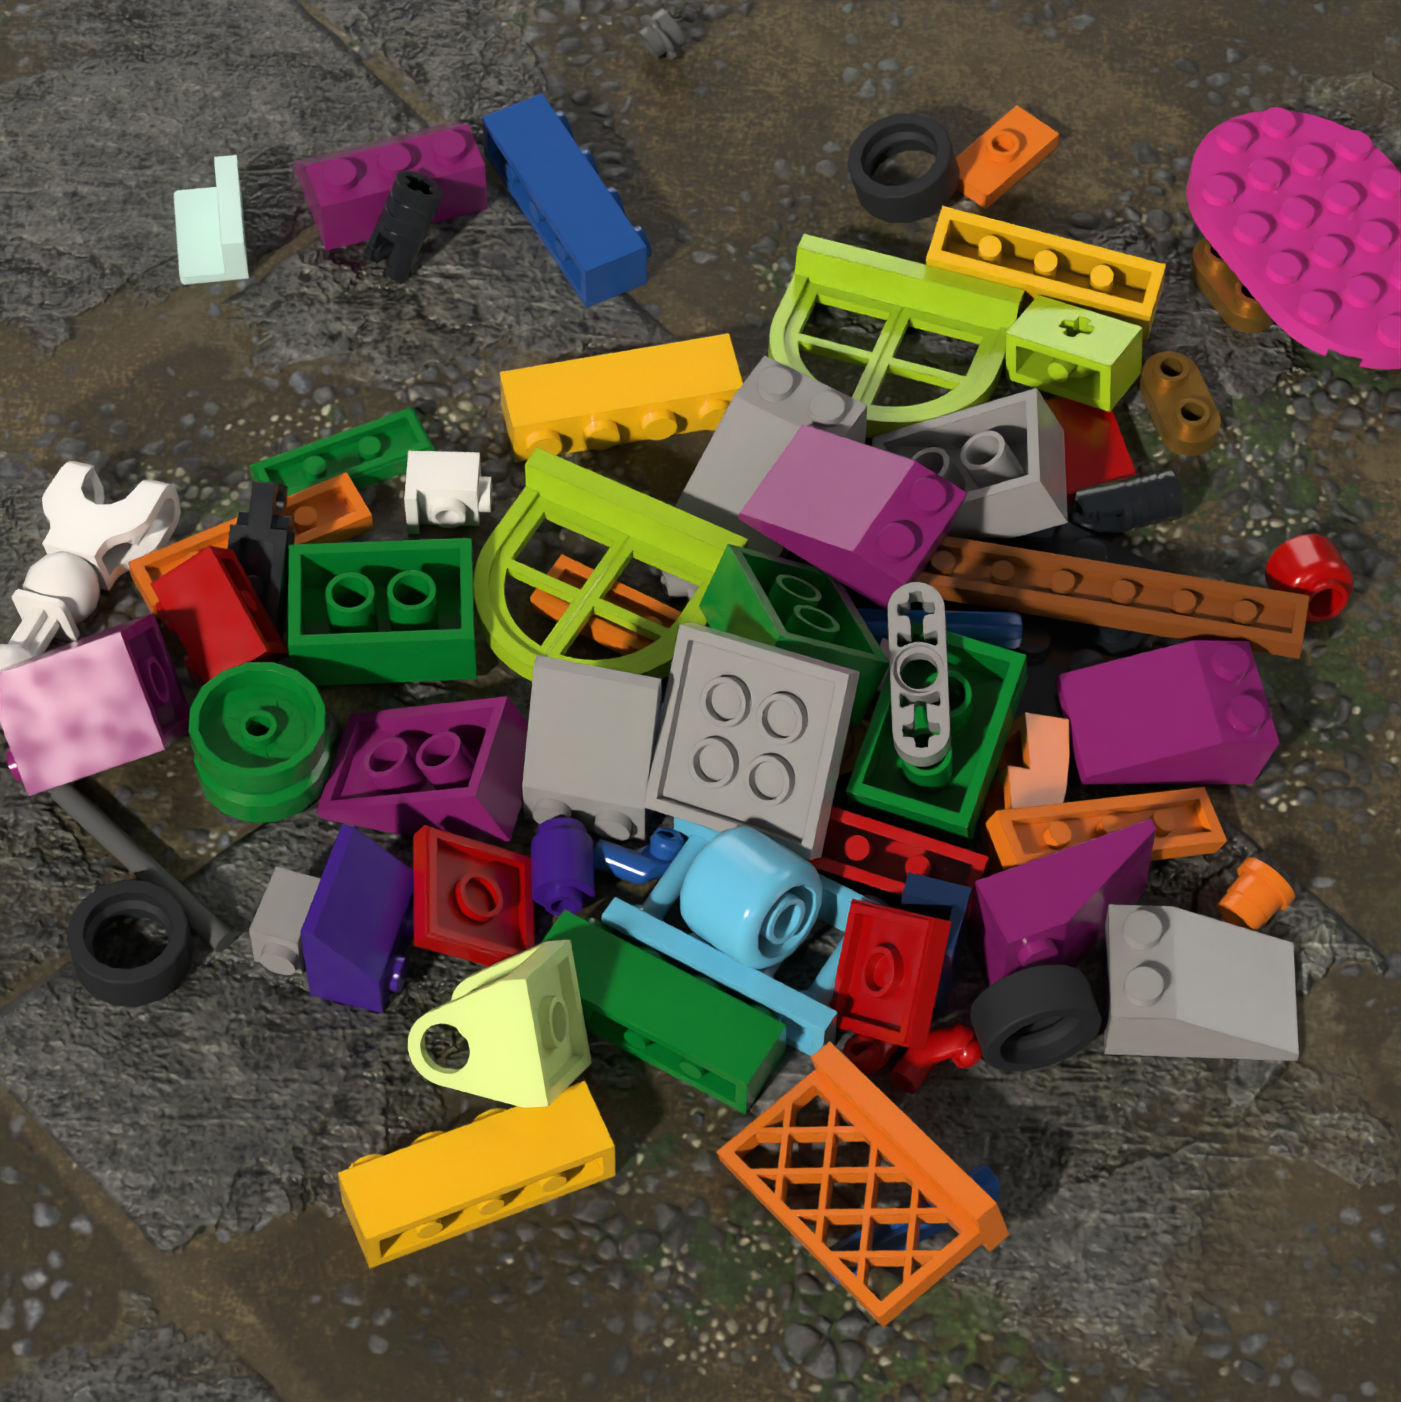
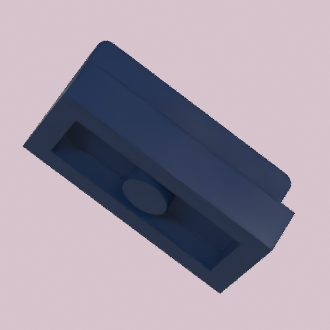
M909 872L902 893L901 910L951 921L933 1009L934 1011L945 1013L963 952L972 888Z

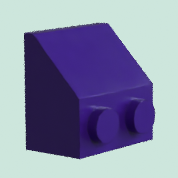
M344 824L341 825L300 931L310 995L383 1014L391 991L399 993L402 990L409 968V956L405 955L410 939L414 938V871L358 829Z

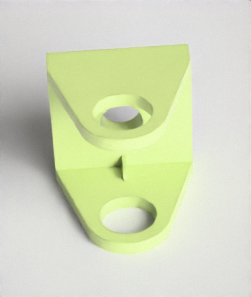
M571 940L543 942L471 974L457 986L450 1002L431 1009L422 1015L414 1023L408 1036L409 1056L418 1072L435 1084L519 1107L549 1106L592 1063ZM440 1023L452 1025L467 1039L470 1055L464 1067L455 1070L443 1068L430 1058L425 1047V1036L430 1026Z

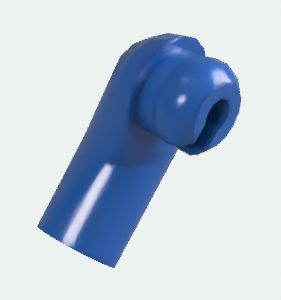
M671 828L657 829L655 834L651 836L650 844L635 851L600 839L594 848V869L634 884H646L663 876L685 841L678 831Z

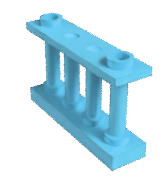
M674 817V830L678 831L685 841L679 853L643 905L632 906L614 897L602 914V923L608 926L615 936L636 947L648 946L655 949L667 959L670 965L692 976L699 974L712 979L721 986L726 994L747 1005L755 1003L768 1008L779 1018L780 1022L787 1025L786 1043L813 1056L829 1041L834 1045L837 1011L831 1009L829 1004L834 993L835 978L844 936L809 989L798 992L775 980L773 977L784 960L771 967L753 969L739 964L696 933L686 934L665 923L663 919L680 896L685 874L694 858L711 839L722 833ZM819 874L823 883V898L817 918L843 932L846 929L852 899L889 906L885 901L876 896L868 894L862 896Z

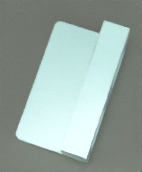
M237 155L214 157L216 187L177 190L174 192L179 275L182 284L249 279L242 190Z

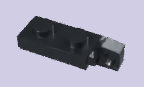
M253 481L249 512L239 511L236 525L230 524L227 549L234 551L281 639H283L289 585V545H294L295 532H293L294 517L286 516L288 486L279 483Z

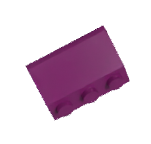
M452 121L294 162L297 177L325 251L370 239L397 173L401 171L421 173L430 177L442 187L444 195L431 224L488 209L485 163L469 125L462 122Z

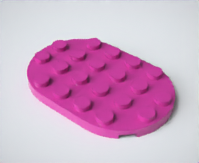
M1272 107L1266 111L1251 112L1234 117L1215 127L1199 144L1190 166L1189 178L1186 184L1188 207L1197 227L1271 319L1300 344L1325 357L1328 349L1345 356L1361 359L1359 367L1401 369V172L1382 151L1372 144L1371 139L1365 133L1350 130L1336 122L1306 113Z

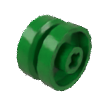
M247 662L226 669L201 687L190 707L189 736L194 752L197 778L206 799L223 814L248 823L277 822L301 813L320 797L331 770V746L327 733L326 708L317 687L298 670L274 662Z

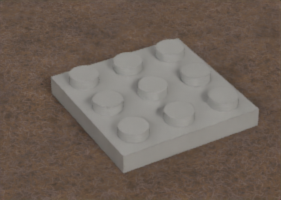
M693 622L679 624L643 807L720 832L740 826H748L762 831L804 859L813 860L821 857L860 672Z

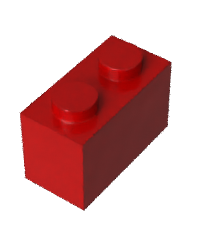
M209 545L150 583L159 599L155 605L158 616L168 630L179 636L187 651V654L184 655L185 665L194 680L201 686H204L217 674L226 669L247 662L276 663L289 655L285 644L233 550Z

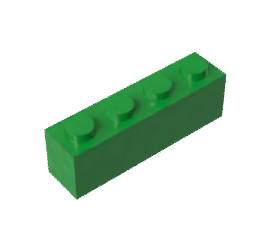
M564 909L541 943L571 940L586 1031L747 1115L785 1057L787 1025L780 1022L779 1018L768 1008L755 1003L747 1005L726 994L721 986L712 979L699 974L692 976L670 965L667 959L655 949L648 946L636 947L615 936L611 929L601 921L591 917L582 919Z

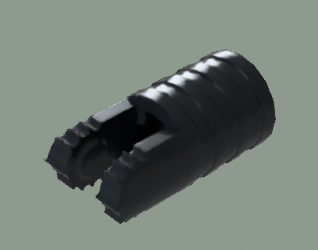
M413 171L398 172L363 255L369 261H374L377 264L390 254L385 274L400 284L411 273L444 195L442 187L430 177Z
M1165 468L1156 472H1147L1142 475H1134L1125 479H1116L1092 485L1089 488L1079 489L1074 494L1073 510H1076V512H1072L1071 524L1101 537L1133 530L1134 528L1147 527L1152 524H1160L1165 521L1181 519L1183 505L1176 476L1170 468Z

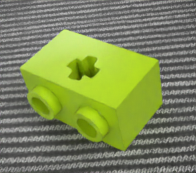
M1038 295L1006 332V379L1111 412L1141 374L1143 327Z

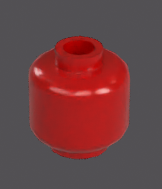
M1317 534L1298 535L1286 540L1270 556L1264 573L1269 589L1310 596L1306 623L1323 622L1338 615L1351 597L1354 586L1352 571L1337 548L1326 537Z

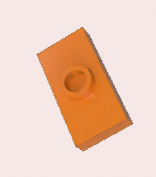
M1016 105L956 157L960 170L957 190L984 209H987L1058 147L1059 133Z

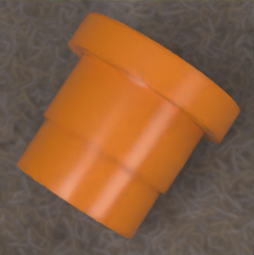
M1248 857L1238 867L1237 873L1239 877L1216 905V909L1226 923L1257 932L1277 910H1286L1295 900V893L1289 883L1272 867L1256 858Z

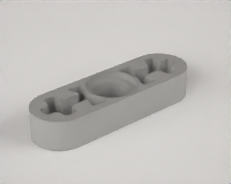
M912 582L899 587L892 594L888 602L892 732L894 746L898 755L911 765L925 767L936 764L943 759L951 744L946 618L944 601L940 593L926 583ZM922 602L925 612L934 613L924 616V642L912 643L910 619L907 616H899V614L909 613L910 603ZM934 641H937V642H938L937 645L929 644V643H932V642H934ZM899 643L907 644L905 646L898 647ZM924 659L936 667L938 675L932 685L924 689H913L902 681V669L912 660ZM940 701L939 706L933 705L932 703ZM901 703L909 704L906 707H901ZM927 705L928 728L930 732H940V735L929 737L928 747L918 748L914 738L904 737V734H911L915 731L914 706Z

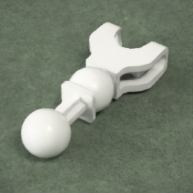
M69 461L61 467L42 497L43 510L50 523V530L42 543L47 555L30 567L23 584L24 590L17 589L12 595V600L22 621L8 644H0V670L44 653L53 637L69 642L76 641L80 635L76 625L94 612L100 597V589L109 591L119 576L130 571L129 561L167 545L181 514L177 490L172 484L152 479L143 480L125 499L113 504H103L105 499L103 486L93 465Z

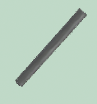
M69 782L53 789L51 798L139 880L149 881L169 890L183 905L189 926L214 950L222 952L232 944L235 933L76 786Z

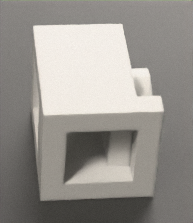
M408 451L404 497L407 533L419 534L420 524L437 525L444 528H454L460 525L479 526L480 512H491L492 477L481 476L480 453Z

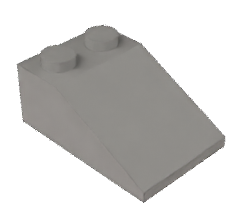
M764 355L732 398L675 508L749 539L748 549L785 558L789 550L738 519L740 511L802 424L865 444L868 405Z
M1037 388L872 437V447L915 460L967 492L955 524L947 536L958 538H1016L1068 523L1064 430Z
M536 656L533 669L522 783L524 819L533 820L541 824L553 818H573L581 821L586 826L587 831L597 833L608 840L624 841L630 839L640 842L646 841L654 810L645 808L643 805L662 715L661 679L550 657Z
M1109 904L1102 939L1104 1054L1298 1060L1299 1045L1293 942L1173 906Z

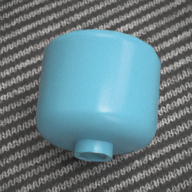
M740 826L724 830L711 839L696 855L685 874L681 887L680 911L687 926L704 940L739 964L753 969H764L780 963L791 955L806 939L816 922L821 907L823 883L816 868L811 863L762 831L748 826Z

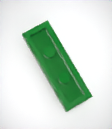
M412 406L249 465L252 481L272 482L288 486L287 496L346 472L356 489L359 490L407 472L408 451H435V448Z

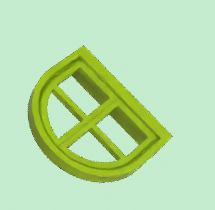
M803 234L797 247L794 276L771 323L768 357L813 379L815 378L805 367L799 350L865 367L852 398L868 405L865 437L872 438L873 436L987 403L995 391L1006 364V332L1021 316L1025 290ZM815 303L886 320L873 352L801 334ZM908 326L979 344L966 376L894 358ZM887 373L951 389L950 392L935 400L918 405L901 407L874 405Z
M536 448L525 463L526 487L489 536L476 563L473 581L474 604L477 622L483 637L501 661L530 681L533 679V669L537 655L659 679L665 678L670 674L679 624L693 622L710 627L699 605L727 544L748 549L749 539ZM544 519L610 547L581 590L515 561ZM632 557L699 586L670 629L603 600ZM507 576L571 603L541 646L521 631L509 613L504 596ZM593 613L655 641L637 652L611 659L585 660L564 656Z

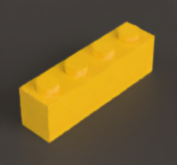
M942 206L926 257V265L1025 290L1023 309H1027L1038 295L1141 326L1143 327L1142 340L1148 341L1163 291L1166 264L945 206Z
M729 333L500 372L501 406L515 462L528 460L536 448L553 455H561L590 449L605 450L614 445L643 440H663L672 435L701 430L715 431L732 398L743 384Z
M583 1081L567 1087L549 1106L525 1108L516 1106L508 1110L504 1108L491 1109L480 1114L472 1123L446 1133L443 1131L429 1132L418 1137L406 1148L384 1156L381 1154H371L356 1160L347 1170L338 1172L342 1203L368 1266L371 1269L616 1176L615 1145L587 1084Z

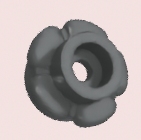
M659 8L650 16L647 14L641 16L640 22L643 28L637 32V35L646 50L655 59L665 54L670 60H675L677 58L675 52L687 43L677 23L662 8Z

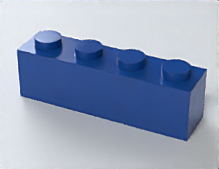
M543 93L483 116L485 156L585 307H591L646 284L647 258L652 255L648 237L639 225L632 226L625 215L623 202L614 187L606 188L599 177L598 167L591 152L586 148L582 150L573 139V132L565 114L562 111L555 112Z

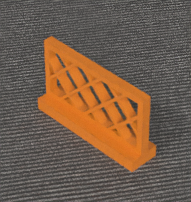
M829 1041L810 1057L815 1068L814 1071L716 1151L720 1161L884 1328L981 1244L990 1252L1010 1234L997 1203ZM817 1095L830 1106L828 1126L795 1127L797 1112ZM841 1118H842L849 1126H840ZM826 1142L823 1168H790L793 1143ZM838 1142H866L870 1146L869 1166L835 1167ZM760 1143H781L778 1168L750 1169L741 1159ZM881 1158L890 1166L881 1167ZM907 1182L912 1187L910 1208H876L879 1183ZM821 1183L818 1209L791 1210L786 1205L788 1184ZM833 1183H867L864 1209H831ZM766 1184H776L775 1193ZM923 1199L932 1208H922ZM948 1223L959 1233L957 1237L941 1250H918L920 1224ZM874 1224H908L906 1250L872 1251ZM806 1225H816L815 1234ZM829 1225H862L859 1251H831L826 1246ZM904 1266L902 1284L882 1301L868 1289L870 1267ZM848 1267H858L857 1277L849 1270Z

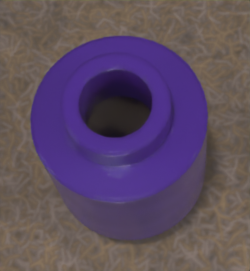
M560 817L542 822L537 828V835L531 841L532 899L534 903L553 915L560 916L564 909L572 914H576L595 898L593 839L587 834L586 826L581 821L573 818Z

